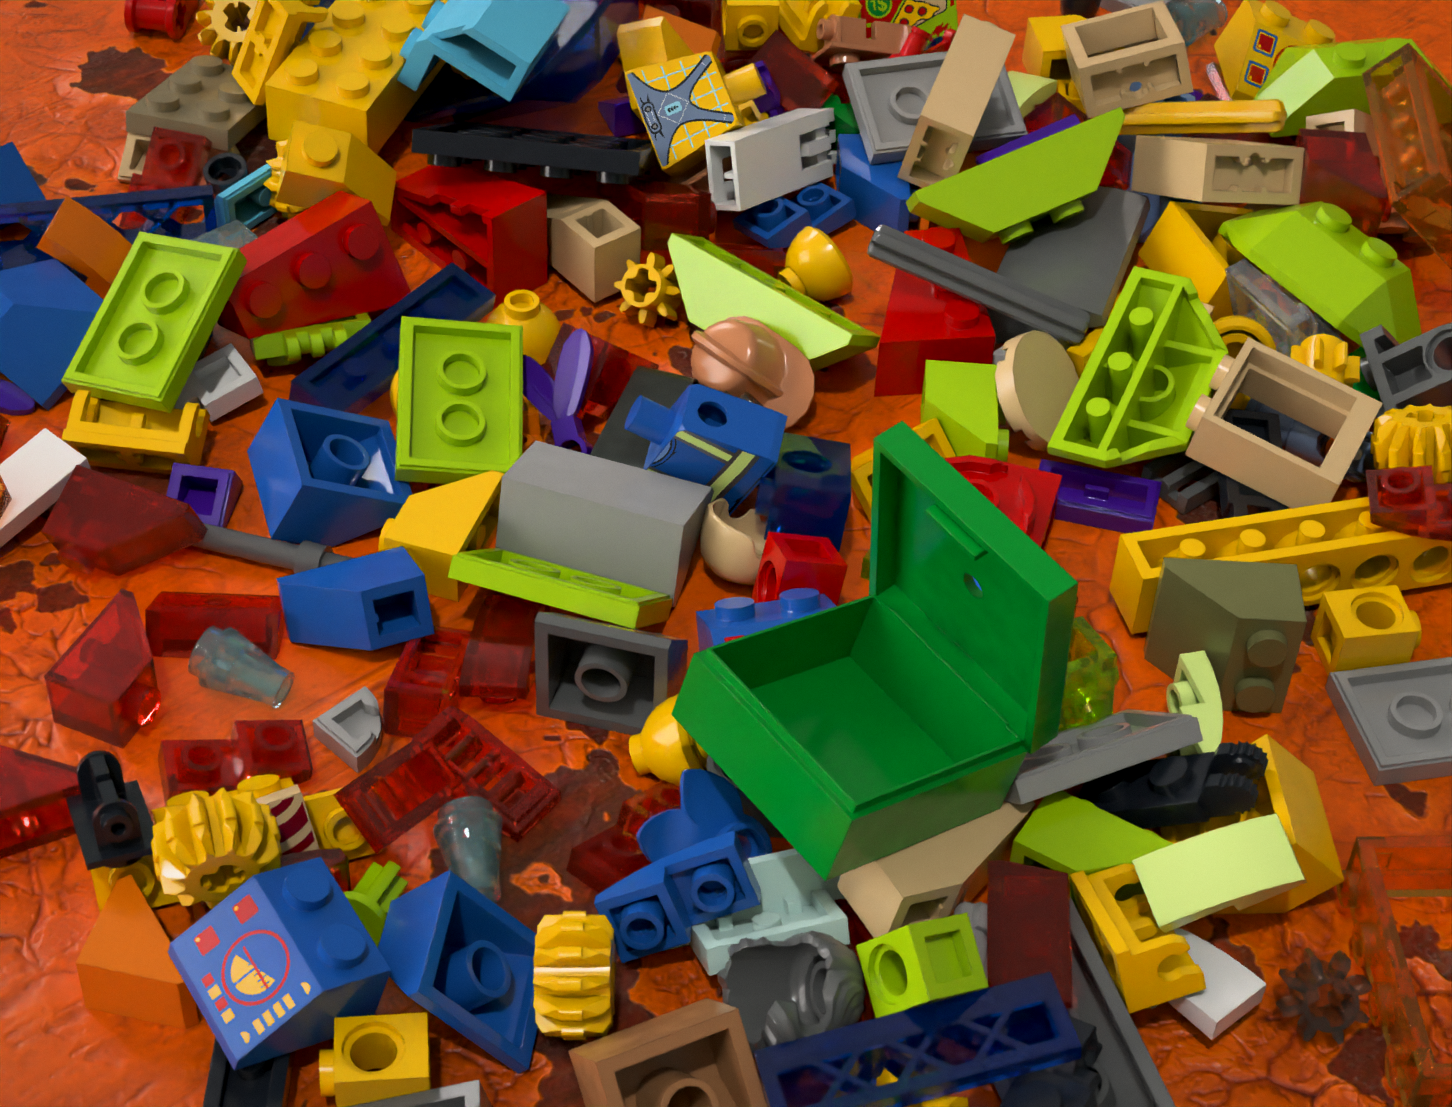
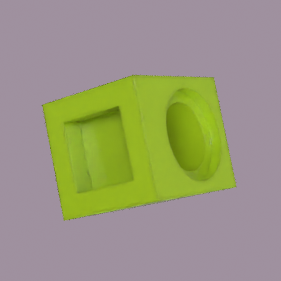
M968 913L908 924L856 945L876 1020L934 1007L989 987Z

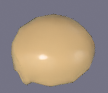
M719 498L707 504L700 531L701 555L707 566L722 579L742 585H754L768 531L786 532L780 527L761 521L755 509H750L739 518L730 517L728 502L724 498Z

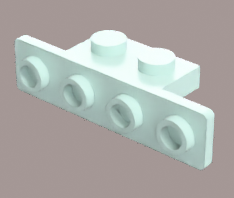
M795 848L748 858V861L761 888L760 905L694 925L691 930V942L670 949L690 945L708 975L712 976L725 969L726 962L730 958L727 949L731 944H738L740 939L743 938L757 940L764 936L769 941H784L795 934L816 931L831 935L847 945L850 944L848 918L843 913V910L852 909V907L837 888L841 875L824 881Z

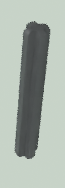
M879 225L875 229L868 245L867 254L871 258L1073 345L1080 343L1090 323L1088 312L889 226Z

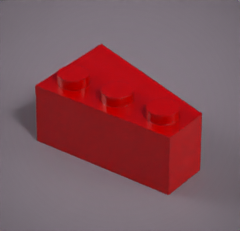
M429 165L395 182L390 216L391 230L494 310L504 302L506 295L515 290L533 291L548 283L547 256L549 254V247L547 243L546 191L464 166L445 167Z
M339 190L239 248L247 259V263L217 323L225 329L251 339L416 301L372 201Z
M932 227L926 230L904 231L909 236L971 262L960 228ZM896 268L879 342L874 397L922 394L926 360L992 364L996 335L987 308Z

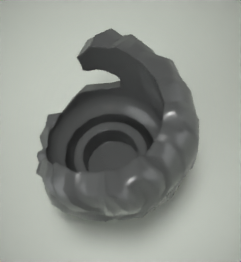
M810 931L795 934L784 941H769L764 936L757 940L750 938L740 939L738 944H731L727 949L730 956L729 961L726 962L725 969L717 974L718 983L722 987L723 1003L736 1007L739 1010L753 1058L769 1066H782L799 1058L833 1049L844 1040L851 1028L860 1020L865 1010V980L858 957L845 944L833 936L822 932Z

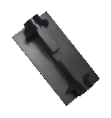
M99 750L86 754L79 761L76 769L81 794L66 797V801L87 870L100 867H127L138 862L143 856L153 854L151 841L153 839L152 827L154 825L138 781L134 780L124 783L120 763L112 753Z

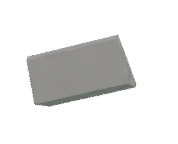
M535 440L502 476L495 548L498 547L669 594L670 598H673L671 607L675 608L700 535L707 504L711 503L714 490L713 487Z

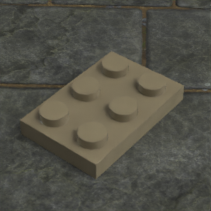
M201 55L193 57L126 110V131L228 151L267 117L266 103H264V106L252 103L231 74L234 65L223 64L222 59L215 56Z

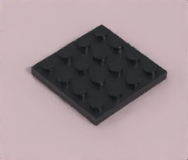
M453 121L413 129L411 152L428 154L427 164L435 166L461 167V164H472V161L484 160L483 170L517 173V170H527V167L540 165L539 175L544 177L573 179L574 175H582V172L596 171L597 182L625 185L630 184V181H637V178H644V175H650L651 169L660 166L651 140L465 121Z

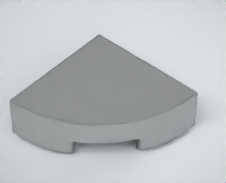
M366 686L313 720L314 737L357 773L361 772L371 763L382 741V721L378 702Z

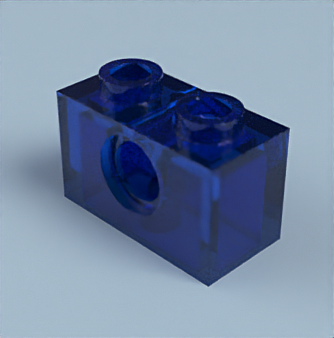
M784 432L777 464L765 477L760 478V482L756 486L758 491L754 514L765 516L764 540L767 538L768 531L827 537L839 552L852 496L851 445Z

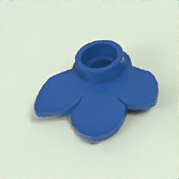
M686 769L681 773L680 809H668L652 816L637 832L639 847L651 863L686 847L733 830L736 831L747 858L772 853V843L768 833L758 820L744 814L736 787L724 777L702 769Z

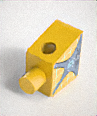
M712 51L701 52L625 72L660 166L672 178L681 175L706 159L705 140L746 126L739 110V105L767 94L755 63L725 74L720 60Z

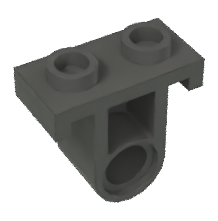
M1452 323L1436 327L1402 344L1382 325L1359 334L1366 353V357L1360 359L1362 373L1370 388L1374 392H1379L1383 406L1377 413V418L1392 408L1404 409L1409 404L1426 406L1431 403L1436 407L1452 406Z

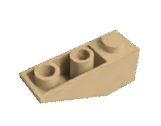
M547 193V243L549 247L547 262L595 303L621 291L614 287V282L622 281L624 274L628 270L626 265L628 259L640 264L641 227L606 199Z
M1033 801L1022 805L1010 802L1002 803L1000 809L842 874L837 888L873 938L908 924L952 916L954 909L959 903L964 901L970 902L1008 861L1011 856L1013 840L1030 818L1036 804Z

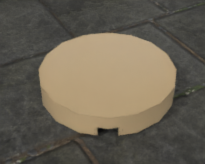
M1033 330L1017 335L1005 342L1001 349L1006 351L1005 360L997 362L995 381L1000 406L1006 421L1014 432L1023 430L1029 438L1024 443L1032 449L1048 451L1047 445L1072 396L1079 377L1071 358L1063 346L1050 334Z

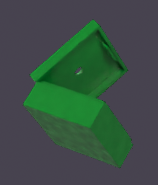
M901 421L874 438L869 596L694 653L671 715L823 880L827 881L1000 809L1027 752L1030 755L1058 736L1078 582L904 421ZM973 577L977 580L981 589L976 585V583L973 580Z

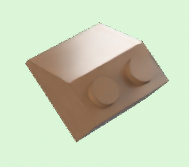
M709 998L569 1050L585 1107H767L738 1008Z

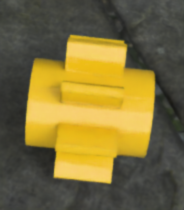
M653 252L649 253L646 264H639L628 259L626 261L628 270L624 274L622 281L614 282V287L621 290L625 299L619 310L630 316L639 313V323L648 327L655 326L657 315L675 321L678 318L675 310L681 302L682 295L673 264L665 267L664 257ZM657 287L655 293H647L648 288Z
M1317 334L1303 340L1300 346H1291L1290 358L1353 388L1354 383L1360 382V357L1348 356V343L1338 337L1328 334Z

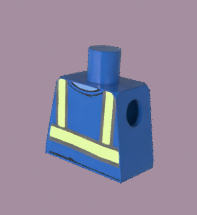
M692 384L686 388L670 409L640 395L628 413L624 429L650 441L643 469L713 487L714 494L711 502L724 498L729 504L728 512L731 515L777 464L788 416L704 385Z

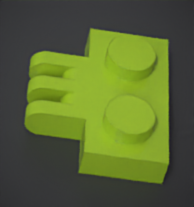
M361 313L350 317L267 334L249 340L256 360L266 359L267 365L282 366L300 362L302 355L309 353L313 358L322 357L325 354L329 357L352 355L361 351L360 344L374 342L371 318L367 313Z

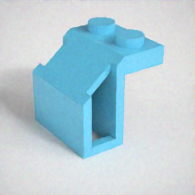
M436 0L421 25L425 29L424 32L415 27L399 53L401 57L406 59V62L397 80L416 92L436 64L442 59L510 102L552 44L571 7L561 0H448L446 4Z

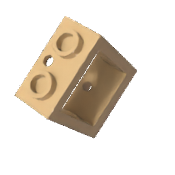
M1163 0L1061 26L1070 75L1088 118L1102 115L1119 107L1123 110L1194 92L1185 41ZM1125 47V49L1114 51L1115 48ZM1133 82L1141 83V88L1138 91L1130 90V85Z
M967 14L963 15L920 114L897 178L924 188L959 173L1016 34L1003 30L991 22L981 21Z
M1136 135L1131 191L1199 202L1297 205L1300 201L1305 148L1233 139Z
M1248 337L1236 359L1226 354L1222 358L1208 386L1216 390L1213 398L1201 394L1185 425V427L1195 431L1185 455L1290 508L1330 503L1383 403ZM1238 392L1335 439L1320 468L1223 420Z

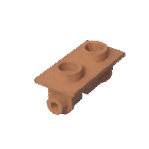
M831 14L828 19L821 18L818 22L817 38L824 40V47L810 57V62L829 65L830 70L843 73L846 63L887 59L892 54H899L908 34L911 33L912 27L907 24L874 21L871 24V39L866 38V19Z

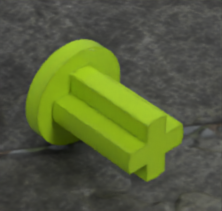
M390 860L384 867L373 862L352 891L343 892L377 947L390 902L402 896L408 887V881L398 876L401 867Z

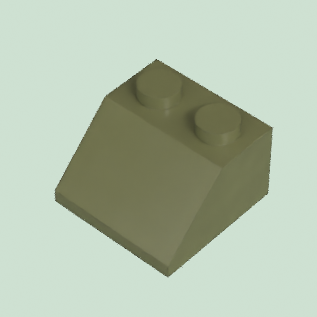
M1164 557L1143 649L1144 659L1174 680L1180 654L1205 650L1219 685L1223 710L1251 713H1281L1307 623L1297 564Z

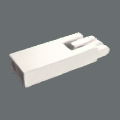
M798 108L705 140L711 210L743 211L832 177L837 151L831 150V143L836 142V130L825 129V126H828L829 122L835 120L834 109ZM731 156L733 170L725 172L723 176L722 159Z

